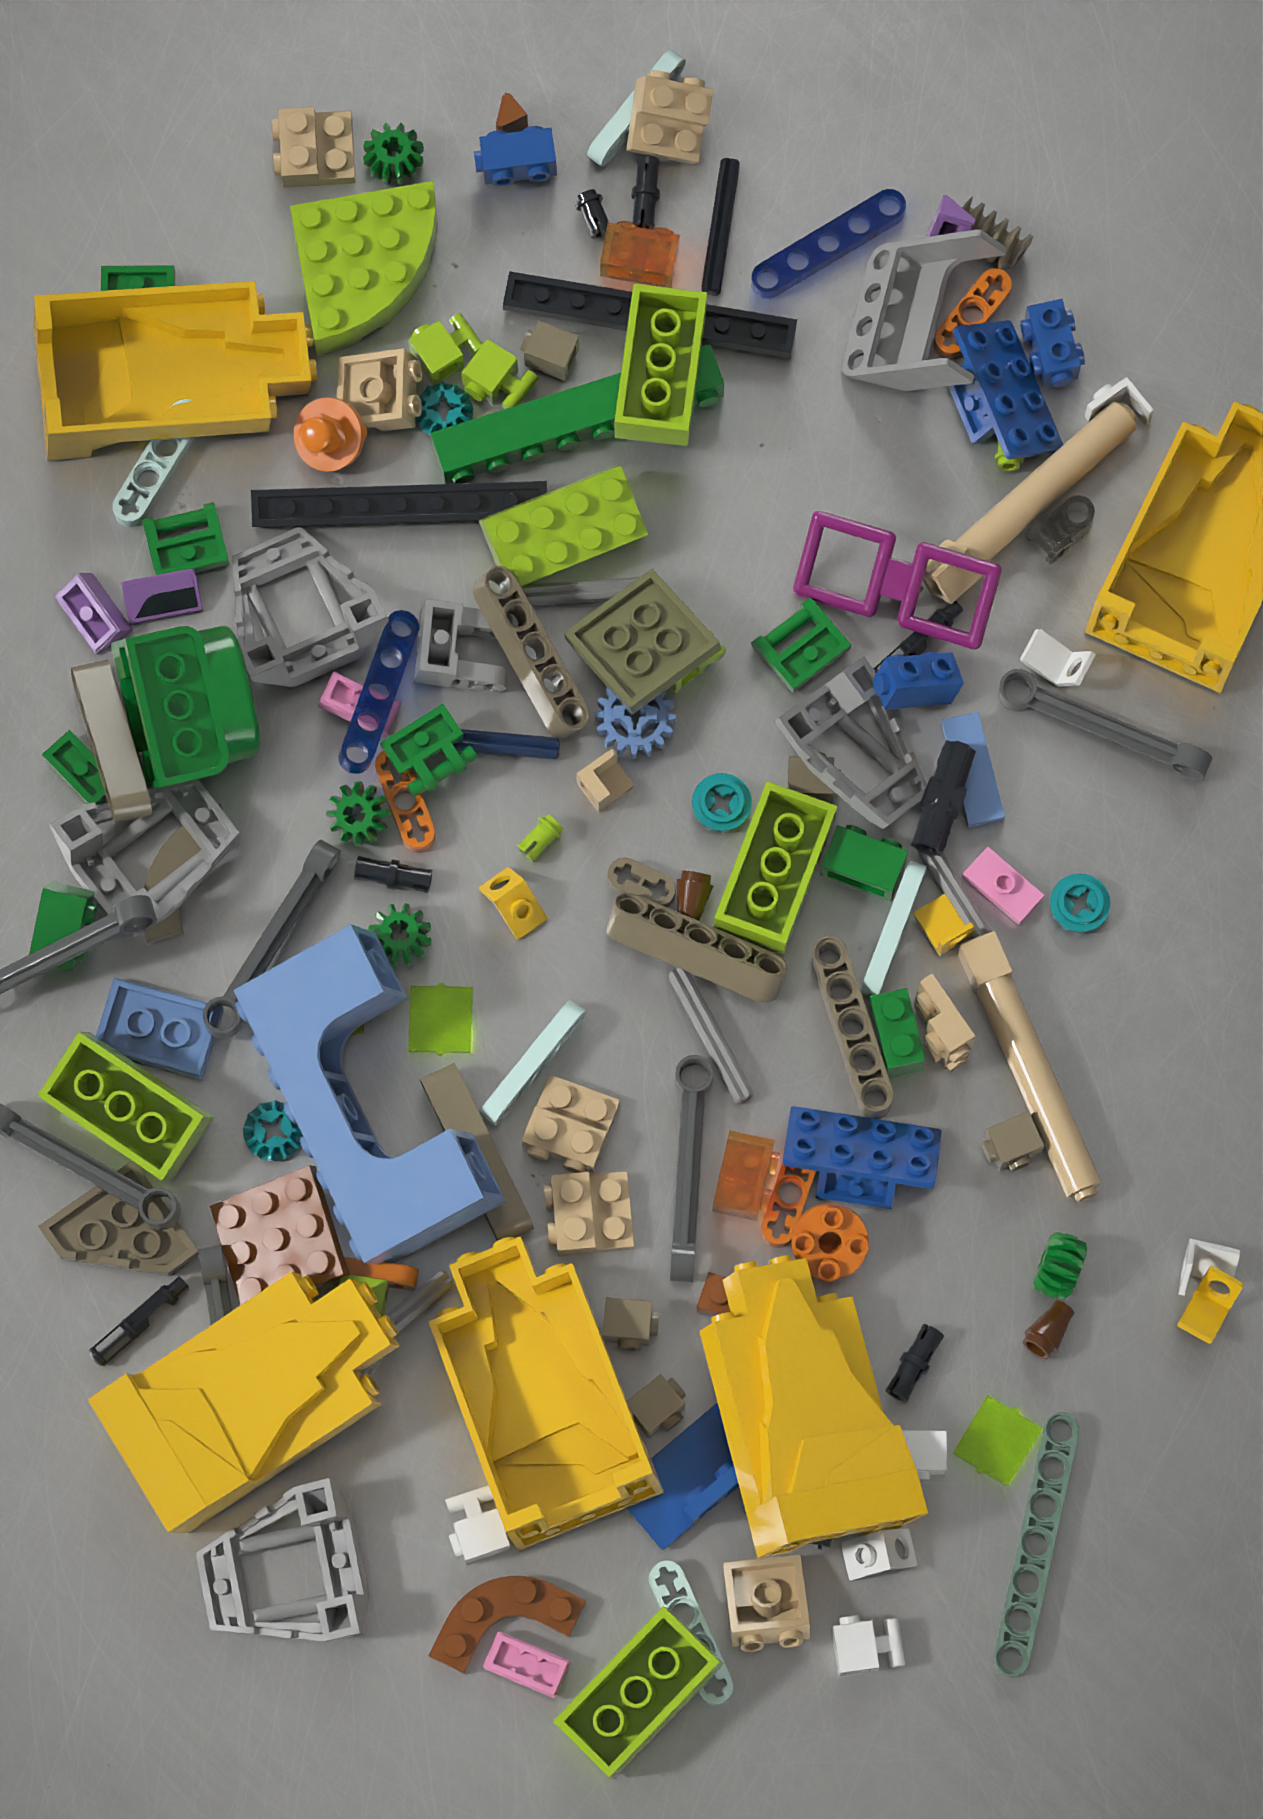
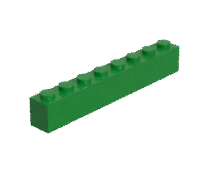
M710 344L701 347L694 406L708 407L717 403L721 397H724V381ZM621 373L431 432L432 448L444 483H468L476 475L488 471L491 474L500 473L507 470L510 464L523 460L526 463L535 462L543 458L545 453L557 449L562 452L569 451L578 447L580 442L592 438L594 440H604L614 435V421Z

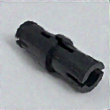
M646 156L637 158L636 186L632 188L631 192L632 199H634L631 228L642 232L643 218L646 232L653 231L655 228V205L660 199V190L657 188L660 160L654 156H649L648 170Z
M358 856L354 880L386 885L387 889L391 890L399 887L429 893L433 870L400 864V860L395 859L388 862Z
M927 1324L921 1326L908 1352H903L900 1357L901 1364L885 1389L890 1396L907 1403L922 1374H927L930 1368L928 1363L943 1340V1333Z

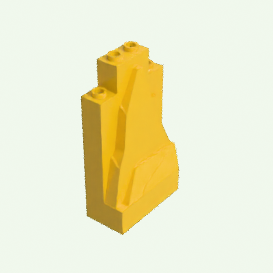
M256 281L34 295L33 327L47 461L90 458L92 450L118 442L269 432L271 418H277L275 396L309 394L311 381L317 380L315 359H309L308 347L313 346L311 324L305 325L303 312L265 314L263 293L257 294ZM179 400H191L190 402L172 406L175 402Z
M1236 401L1233 402L1217 436L1209 433L1203 426L1182 422L1099 592L1085 629V633L1220 694L1263 603V413H1260L1254 406L1242 405Z
M520 1236L515 1239L514 1237L500 1239L493 1244V1248L480 1253L477 1251L465 1253L457 1259V1262L450 1264L449 1267L464 1307L459 1309L457 1307L446 1308L437 1313V1318L428 1322L504 1529L518 1550H523L664 1493L650 1454L638 1431L581 1279L573 1263L553 1265L547 1268L543 1275L538 1276L529 1251Z
M784 1255L769 1260V1265L757 1266L756 1261L736 1265L734 1267L735 1272L723 1279L731 1312L711 1317L712 1323L699 1332L757 1558L791 1552L808 1543L861 1532L862 1536L880 1530L899 1529L927 1515L928 1510L918 1472L900 1425L894 1426L883 1413L853 1296L838 1299L837 1293L817 1297L806 1258L792 1260L791 1255Z
M289 1272L144 1371L134 1375L124 1374L87 1399L168 1533L192 1532L382 1405L376 1396L380 1393L377 1384L368 1373L363 1375L362 1371L399 1347L398 1342L394 1338L398 1331L387 1315L381 1317L374 1305L378 1301L377 1297L366 1282L361 1284L358 1280L348 1279L316 1300L315 1297L319 1295V1292L312 1280L307 1275L302 1277L299 1273Z

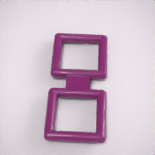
M817 510L812 514L793 585L795 595L806 599L811 598L816 602L869 618L877 613L880 598L883 595L902 601L897 618V624L901 628L973 650L981 647L1002 572L999 564L927 542H921L917 545L913 562L909 563L892 557L896 542V536L893 532L821 510ZM824 527L879 543L865 600L809 584ZM929 559L985 575L970 632L914 616Z

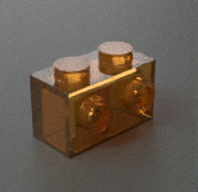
M619 221L617 224L608 222L600 259V277L672 288L680 249V235L674 234L673 231L662 227L650 230L639 228L636 224L628 221Z
M729 1130L713 1201V1212L753 1221L758 1220L759 1211L767 1212L772 1190L765 1188L768 1174L775 1175L780 1155L779 1152L773 1151L775 1140Z

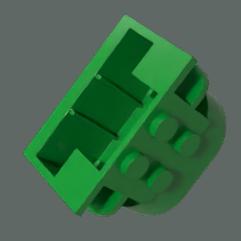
M222 625L196 631L189 626H179L110 643L133 743L147 789L160 788L216 775L224 770L227 763L253 758L258 754L260 749L258 717L242 650L231 628Z

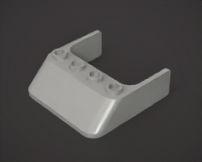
M976 229L885 243L876 248L867 264L842 361L843 373L851 379L902 391L973 383L974 375L949 358L928 360L947 281L952 270L964 261L1005 255L1006 247L984 231Z

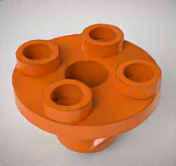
M319 398L310 402L301 410L294 426V442L300 457L312 468L325 472L339 471L350 466L359 456L367 437L366 426L363 424L358 412L349 403L338 398Z
M826 1203L814 1206L800 1216L792 1231L791 1245L795 1260L807 1259L812 1276L825 1282H833L836 1279L852 1274L861 1266L869 1250V1238L867 1228L856 1212L840 1204Z

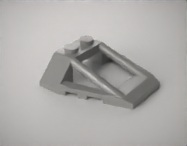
M300 526L232 556L234 593L236 596L235 620L238 631L237 640L241 647L251 681L287 687L301 685L363 657L389 621L374 589L366 582L363 584L358 580L352 570L345 564L341 565L330 556L329 551ZM307 565L336 627L286 648L258 586ZM326 570L353 598L352 600L341 604ZM250 606L265 638L259 641L255 640Z
M863 656L774 722L813 774L866 820L884 829L922 800L927 783L914 752L908 753L900 735L904 728L899 717L893 718L890 709L884 710L880 696L875 693L873 678L876 673L865 656ZM867 701L893 754L851 718L848 713ZM836 723L885 766L892 775L866 794L813 748L809 742Z
M199 779L153 788V792L149 793L152 815L139 817L104 845L102 831L97 825L113 820L108 803L97 806L95 802L81 805L50 823V829L72 874L83 889L95 891L93 902L98 904L99 910L105 917L114 913V906L121 900L131 896L146 895L151 898L157 918L156 924L163 921L182 905L238 840L239 831ZM170 812H173L201 850L150 890L146 891L145 888L136 891L112 860V857ZM142 932L127 935L134 938Z
M326 1478L291 1488L283 1494L282 1498L270 1506L263 1507L254 1513L255 1516L237 1528L230 1529L195 1553L210 1630L322 1642L363 1633L370 1593L355 1518L333 1478ZM298 1510L301 1526L250 1536ZM316 1538L326 1594L249 1610L239 1555ZM318 1612L320 1622H273Z

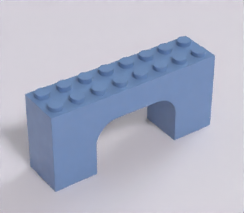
M350 924L234 990L238 1002L235 1003L236 1009L240 1017L246 1023L249 1022L255 1034L251 1037L253 1045L261 1056L265 1055L270 1066V1069L267 1071L268 1076L275 1088L281 1089L287 1101L284 1103L285 1112L289 1119L299 1126L303 1135L300 1137L301 1145L310 1158H314L319 1168V1171L316 1172L317 1179L326 1192L330 1191L335 1202L333 1212L342 1226L346 1225L352 1237L349 1240L350 1248L358 1260L374 1265L382 1262L395 1263L506 1202L474 1134L450 1128L398 1157L391 1158L382 1150L344 1072L342 1062L344 1046L349 1036L359 1026L407 1000L375 932Z

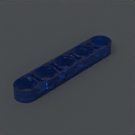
M894 189L882 190L759 263L751 274V288L753 292L763 299L774 298L897 225L905 215L906 200L904 196ZM885 200H893L899 205L900 209L894 215H886L880 211L879 205ZM854 218H863L868 222L869 229L864 233H855L849 228L848 224ZM824 236H832L838 241L839 246L834 251L826 252L819 247L818 242ZM801 254L807 258L808 265L804 269L795 270L789 266L788 259L792 255ZM770 272L777 277L778 282L772 288H764L758 284V276L762 273Z
M398 610L391 613L388 617V623L382 630L338 754L339 764L349 773H363L369 768L375 756L419 631L418 619L409 611ZM398 621L404 622L410 627L411 634L405 637L398 636L392 631L391 624ZM387 652L393 653L399 658L400 665L395 668H389L381 662L380 655ZM381 684L386 687L389 696L385 699H376L370 694L369 686ZM363 715L373 717L377 722V729L373 731L362 729L358 724V718ZM350 747L362 749L366 754V760L361 763L351 761L347 757V749Z

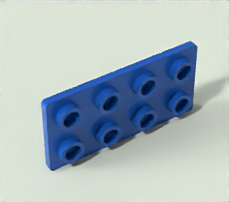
M1010 320L957 326L953 333L965 359V363L961 367L972 373L974 380L970 384L948 387L972 444L984 443L996 433L1007 459L1055 453L1064 444L1037 380L1032 373L1031 366L1013 323Z
M792 1106L782 1164L789 1167L820 1171L816 1198L892 1209L896 1183L929 1189L935 1187L942 1131L937 1128Z
M718 1402L651 1458L664 1493L629 1506L626 1509L661 1550H665L739 1487Z

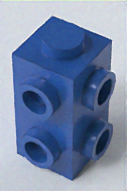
M530 126L520 132L493 131L486 136L479 137L480 150L474 151L476 173L483 172L485 185L493 184L502 187L508 186L514 181L529 179L533 182H541L549 179L550 176H557L552 128L543 129L540 126Z
M1063 298L1027 306L1025 318L1020 321V328L1024 342L1030 341L1033 353L1029 354V360L1033 375H1039L1042 386L1052 384L1053 387H1063L1071 384L1074 379H1078L1080 367L1085 364L1082 346L1080 343L1075 344L1072 334L1076 329L1072 311L1065 309Z
M927 652L922 655L912 656L892 655L885 658L873 678L875 693L880 696L884 710L951 704L964 684L953 652Z

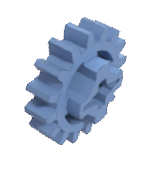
M608 687L606 688V694L609 699H598V707L604 711L595 712V721L602 723L597 727L598 736L608 735L604 740L605 747L609 748L616 744L618 756H621L625 750H630L632 759H636L638 751L643 750L646 756L650 757L653 745L661 750L664 748L665 742L662 736L672 738L673 729L668 725L676 723V714L667 713L674 709L673 700L663 701L666 696V690L651 701L656 707L646 704L637 711L640 718L636 730H633L632 714L623 704L621 706L616 705L620 700ZM615 729H621L628 736V739L618 734ZM649 730H655L650 736L641 739Z

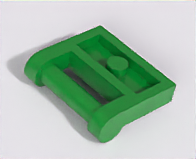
M214 502L203 504L204 508L161 519L154 520L153 517L142 519L155 575L187 569H195V573L230 565ZM208 522L209 529L160 541L158 539V534Z
M811 598L801 603L800 610L766 636L760 635L751 642L756 653L768 663L792 693L796 692L851 649L850 642ZM809 620L815 623L816 626L780 654L773 649Z

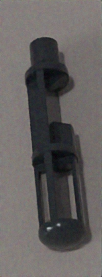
M954 601L944 609H937L927 620L952 627L953 620L963 612V608L957 601ZM913 632L886 657H890L898 649L903 652L901 654L904 656L920 655L927 649L925 639L928 636ZM885 658L878 665L873 667L875 673H877V668L883 663Z
M178 1276L169 1285L161 1286L152 1296L89 1349L91 1359L99 1366L107 1365L112 1358L150 1326L148 1316L164 1302L170 1305L177 1304L178 1297L189 1288L186 1282ZM118 1327L124 1330L100 1352L96 1350L95 1347ZM128 1335L131 1340L106 1361L103 1355Z

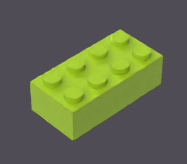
M633 284L614 421L615 438L688 447L707 310V292Z
M621 465L612 466L478 520L496 566H503L511 570L520 586L648 535Z
M766 781L716 911L713 927L784 955L835 822L838 806Z
M90 1032L77 1033L37 1095L161 1181H172L214 1118L213 1115Z
M663 1606L553 1722L609 1778L615 1779L724 1663L669 1608Z

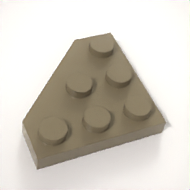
M132 1160L117 1170V1172L147 1189L153 1188L138 1165ZM97 1186L38 1226L59 1257L67 1261L170 1276L199 1255L198 1249L178 1222L167 1230H155L143 1220L139 1210ZM161 1197L154 1199L147 1209L148 1217L155 1221L163 1220L171 1213Z

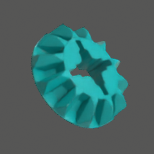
M441 381L433 386L427 385L426 389L419 396L422 412L415 419L419 427L429 436H431V432L472 420L473 405L469 394L462 390L457 383L452 385ZM441 398H445L448 407H454V410L448 411L446 422H443L439 411H433L434 408H439Z
M727 773L712 774L704 778L694 790L692 796L694 814L697 821L706 826L709 831L716 830L726 833L734 828H740L750 815L752 807L751 793L747 785L734 775ZM713 792L722 799L733 796L732 800L728 803L730 815L721 808L711 811L715 805Z
M1082 873L1068 875L1061 879L1054 887L1050 898L1053 919L1057 920L1064 930L1075 931L1079 934L1091 930L1095 931L1106 920L1111 905L1110 895L1105 885L1097 878ZM1086 891L1089 892L1086 897V905L1090 910L1081 909L1079 913L1073 916L1072 909L1074 904L1070 899L1078 900Z
M277 1100L259 1103L255 1109L247 1114L243 1127L244 1140L248 1149L262 1160L281 1161L287 1159L301 1146L300 1137L303 1135L298 1124H294L289 1119L284 1109V1103ZM282 1117L280 1130L287 1139L274 1135L264 1144L267 1131L261 1122L273 1125Z

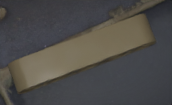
M492 567L475 581L473 585L474 598L547 730L557 738H568L587 724L590 713L588 706L515 575L506 567ZM489 581H493L499 586L500 594L495 593L490 588ZM507 613L516 617L518 627L509 622ZM526 646L531 647L535 651L536 659L529 657L526 652ZM544 678L553 683L554 692L549 691L545 687ZM562 711L569 713L572 717L573 725L565 722Z
M108 659L71 667L75 694L114 823L152 815L148 789Z
M621 893L615 898L605 929L610 938L621 944L762 1003H769L777 998L787 970L786 961L779 955L633 893Z
M825 936L819 939L814 946L812 967L857 1106L865 1117L880 1119L887 1115L892 1105L894 1095L890 1079L847 948L838 937ZM824 950H833L839 955L840 959L834 964H827L820 959L819 954ZM836 985H844L849 988L851 995L846 999L840 1000L835 998L830 990ZM848 1020H855L861 1024L863 1030L857 1035H850L843 1030L842 1025ZM865 1055L873 1060L874 1066L870 1070L863 1071L859 1070L853 1061L856 1057ZM871 1091H878L884 1095L886 1102L881 1106H871L867 1103L865 1096Z
M450 1064L421 1078V1085L443 1131L451 1128L474 1134L506 1200L502 1205L484 1214L496 1240L498 1241L506 1237L515 1238L534 1229L527 1209L456 1064Z

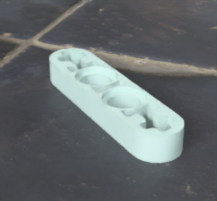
M669 49L661 56L651 70L668 72L671 74L670 80L675 81L682 72L686 60ZM634 91L596 136L588 149L587 157L601 167L607 165L628 140Z
M179 400L175 402L172 406L190 402L191 400ZM195 437L150 440L114 499L113 512L121 525L135 527L142 523V519H145ZM165 440H171L177 444V451L171 456H161L157 452L158 445ZM147 470L155 471L159 475L158 482L151 487L142 486L138 482L139 476ZM134 488L141 494L135 504L138 512H130L125 516L122 505L129 506L132 504L136 497L134 491L131 490Z
M909 860L860 990L861 994L870 998V996L880 994L925 876L927 865L913 860Z
M569 1000L485 1102L480 1115L494 1126L499 1124L578 1027L587 1011L574 1001Z
M667 1560L654 1565L650 1571L649 1583L660 1609L664 1606L672 1611L679 1604L689 1605L694 1611V1619L686 1626L700 1640L707 1642L710 1650L724 1663L681 1567L675 1562ZM666 1569L669 1574L675 1572L678 1576L673 1580L676 1593L678 1594L684 1589L687 1596L677 1597L665 1605L662 1598H668L670 1594L665 1585L658 1586L656 1580L660 1578V1570ZM725 1663L714 1674L717 1681L724 1680L727 1686L722 1688L723 1696L716 1698L714 1693L707 1694L704 1688L709 1686V1681L698 1691L702 1700L709 1705L717 1706L724 1704L732 1695L733 1682Z

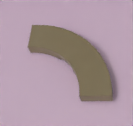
M183 825L168 838L154 858L144 885L146 891L150 890L201 850ZM181 906L166 919L144 931L148 945L184 934L181 921Z

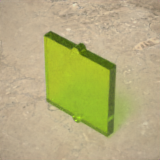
M439 983L438 986H410L408 1051L436 1052L438 1056H442L444 1053H471L473 987L445 986L444 983Z
M987 1395L953 1454L976 1467L978 1474L984 1472L1008 1487L1041 1432L1042 1427L1018 1414L1019 1410L1017 1408L1010 1409Z

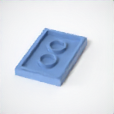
M118 978L113 979L96 1037L134 1063L202 1081L215 1041V1037L206 1030L203 1020V1010L207 1002ZM222 1006L215 1008L209 1017L210 1025L217 1029L224 1012Z

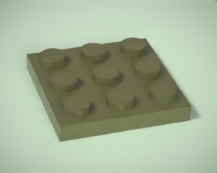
M653 569L564 632L565 640L631 714L637 712L721 650L720 642Z

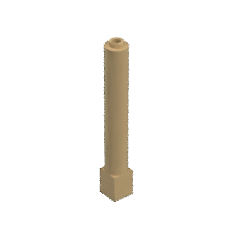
M1111 402L955 542L946 539L939 546L989 561L1136 430V415L1133 410L1125 403ZM929 559L923 582L930 594L952 604L983 575Z
M992 931L960 944L957 952L974 993H978L1066 1197H1075L1077 1202H1081L1097 1195L1098 1191L1096 1188L1102 1184V1181L1011 976L1013 971L996 932Z

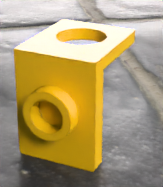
M510 867L505 868L478 888L485 897L494 903L517 940L548 919L526 881ZM509 880L502 888L493 890L500 882Z
M946 894L939 896L913 913V916L939 956L972 937L975 926L972 922L966 925L963 923Z
M1210 1265L1177 1326L1211 1344L1231 1306L1242 1290L1244 1283ZM1218 1280L1225 1283L1229 1287L1230 1293L1221 1294L1216 1292L1211 1287L1210 1282Z

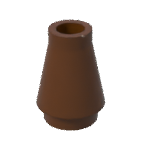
M682 870L681 879H677V912L700 921L714 887L710 885L711 875Z
M1056 1300L1042 1316L1025 1330L1026 1337L1023 1340V1345L1032 1354L1042 1359H1048L1051 1354H1056L1068 1324L1074 1315L1073 1309L1066 1303Z

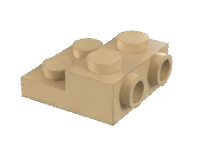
M651 70L649 75L636 79L626 151L689 164L699 163L703 127L709 125L714 89L704 87L705 81L702 79L686 77L683 78L682 83L670 80L671 74L668 72Z
M314 107L278 109V119L271 120L273 141H280V153H273L274 174L281 175L283 188L356 183L351 110L315 113Z
M404 348L338 357L337 398L346 401L358 412L366 428L376 427L382 432L415 427V417L420 416L422 412L421 400L416 394V382H420L423 377L422 365L414 355Z
M932 973L919 982L915 998L918 1003L914 1007L920 1018L927 1024L924 1035L926 1042L923 1043L926 1053L934 1063L940 1061L944 1069L948 1068L952 1072L969 1060L967 1055L972 1052L971 1049L975 1035Z
M549 1074L537 1106L534 1107L523 1135L522 1147L527 1149L526 1154L535 1159L548 1161L550 1157L563 1162L562 1167L571 1172L579 1173L586 1170L594 1173L619 1108L620 1100Z
M627 1171L589 1175V1172L551 1175V1185H544L546 1208H554L555 1222L547 1223L549 1246L557 1245L558 1256L634 1249Z
M801 1554L723 1562L732 1647L740 1646L742 1651L756 1652L761 1650L766 1643L780 1642V1645L784 1648H794L800 1646L803 1643V1639H810V1621Z

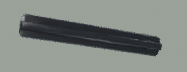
M723 158L720 161L701 291L707 292V295L716 296L721 293L740 162L733 158Z

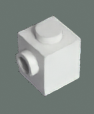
M902 1430L920 1482L930 1481V1475H945L947 1471V1431Z

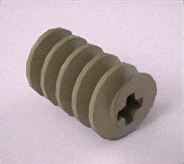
M972 196L962 207L975 219L972 230H982L1006 247L1005 255L986 258V260L992 263L1000 258L998 262L999 269L1006 270L1010 266L1013 268L1027 251L1032 242L1033 235L1029 234L1023 240H1020L1021 227L1019 226L1009 233L1007 231L1009 220L1005 218L997 225L995 223L997 215L995 210L986 217L983 216L985 204L981 202L974 209L971 208Z

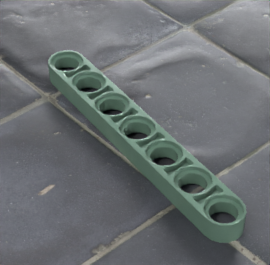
M1058 1412L1050 1416L1042 1431L993 1655L995 1669L1005 1677L1014 1678L1021 1675L1027 1669L1031 1658L1079 1436L1077 1420L1065 1412ZM1063 1420L1071 1426V1438L1066 1441H1057L1052 1437L1050 1427L1055 1421ZM1056 1458L1061 1461L1064 1473L1060 1478L1050 1479L1043 1474L1042 1464L1046 1459ZM1048 1496L1054 1500L1056 1510L1052 1516L1042 1517L1035 1512L1034 1501L1037 1497ZM1036 1533L1044 1536L1047 1541V1550L1043 1554L1033 1555L1027 1550L1025 1541L1029 1535ZM1025 1571L1032 1572L1038 1577L1039 1587L1033 1593L1022 1592L1017 1585L1018 1576ZM1023 1610L1029 1614L1031 1625L1026 1631L1018 1632L1011 1628L1009 1616L1013 1611ZM1007 1648H1014L1022 1655V1665L1016 1670H1008L1001 1664L1000 1655Z

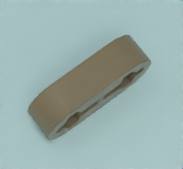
M626 857L618 858L609 866L607 873L608 884L617 894L633 893L667 908L674 902L675 884L666 874ZM625 868L631 870V877L639 881V883L626 880L624 884H619L618 875L615 872H623ZM646 884L657 888L659 884H664L665 893L668 896H660L658 900L652 898V891L643 886Z

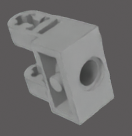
M426 599L420 611L413 683L484 692L505 691L508 675L506 668L498 665L458 660V653H455L457 635L497 639L481 609L463 607L462 603ZM507 614L508 620L512 624L513 617Z

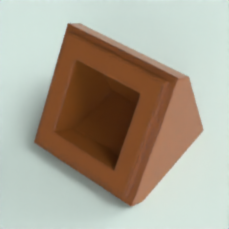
M505 93L502 96L498 112L496 131H505L507 133L523 131V129L528 127V114L510 93Z

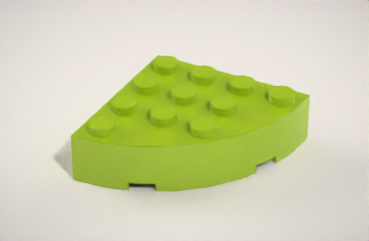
M434 181L290 206L317 357L346 349L362 341L363 337L371 334L377 328L381 329L391 322L413 298L425 278L430 264L438 225Z

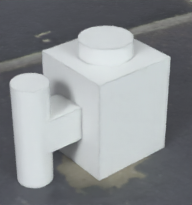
M489 1485L445 1499L450 1514L465 1509L467 1515L466 1519L453 1523L456 1533L449 1535L455 1557L463 1555L466 1565L511 1550L497 1508L482 1513L480 1504L494 1500Z
M862 1615L839 1618L840 1625L832 1627L839 1677L878 1671L879 1662L877 1654L888 1653L890 1668L906 1666L898 1618L883 1620L885 1636L878 1637L874 1635L872 1620L863 1621Z

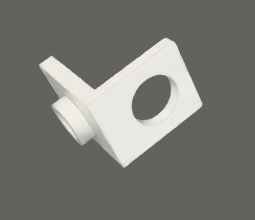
M1125 377L1113 387L1111 384H1107L1099 389L1093 396L1094 400L1087 405L1084 416L1090 422L1111 402L1117 403L1124 399L1141 421L1147 425L1151 422L1154 409L1128 377Z
M1036 629L1020 661L1056 687L1078 686L1081 684L1096 654L1093 651L1072 652L1042 629ZM1082 661L1078 671L1071 676L1074 667Z
M1189 1239L1181 1269L1179 1295H1185L1190 1276L1203 1279L1210 1265L1234 1277L1240 1258V1250Z
M909 1528L880 1530L841 1543L849 1580H857L891 1569L913 1568L917 1566ZM896 1538H898L904 1546V1559H901L896 1552Z

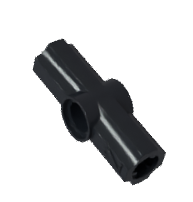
M946 740L941 749L934 775L930 777L921 800L920 808H922V812L910 845L917 849L918 852L929 856H941L946 848L953 821L957 819L966 796L967 788L964 787L976 750L966 743Z

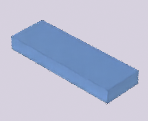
M974 712L942 719L941 726L945 741H960L976 750L964 787L967 788L962 808L967 827L972 828L1004 821L1005 814L979 713Z

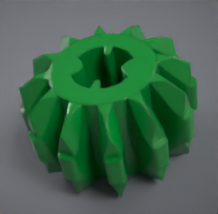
M401 122L396 127V130H391L390 125L385 123L383 125V133L372 129L370 133L372 140L364 142L363 148L367 154L363 156V162L366 167H371L370 175L373 179L382 175V181L385 185L391 181V178H396L397 183L402 185L404 183V175L414 179L417 175L415 167L423 166L424 160L420 154L424 152V146L421 141H416L417 133L414 129L405 133V127ZM396 151V156L392 157V152Z
M362 781L354 782L352 790L349 786L342 785L339 788L342 798L334 795L329 799L337 807L336 810L326 811L327 817H336L337 822L330 826V830L336 832L343 828L340 840L348 842L353 836L356 846L363 845L365 837L370 842L377 841L378 835L376 830L383 832L388 829L386 823L380 820L381 817L391 816V810H381L380 807L388 798L386 795L374 798L377 786L369 785L364 789ZM362 806L364 810L361 813H365V818L355 821L353 817L357 816V814H352L353 807Z
M404 903L401 912L397 913L394 904L388 905L389 916L378 911L375 914V918L379 924L369 925L368 930L376 933L386 956H390L392 967L395 968L398 965L399 958H404L405 965L410 967L412 966L411 955L413 954L417 958L423 959L425 952L420 946L427 947L432 944L431 937L425 935L431 931L430 922H421L424 917L421 910H417L410 915V905ZM402 929L406 930V940L401 941L399 937L398 942L394 941V931L399 930L401 934Z
M1056 1232L1051 1235L1037 1266L1033 1281L1034 1288L1052 1298L1056 1297L1064 1300L1069 1297L1076 1286L1084 1265L1083 1263L1087 1255L1086 1242L1068 1233Z

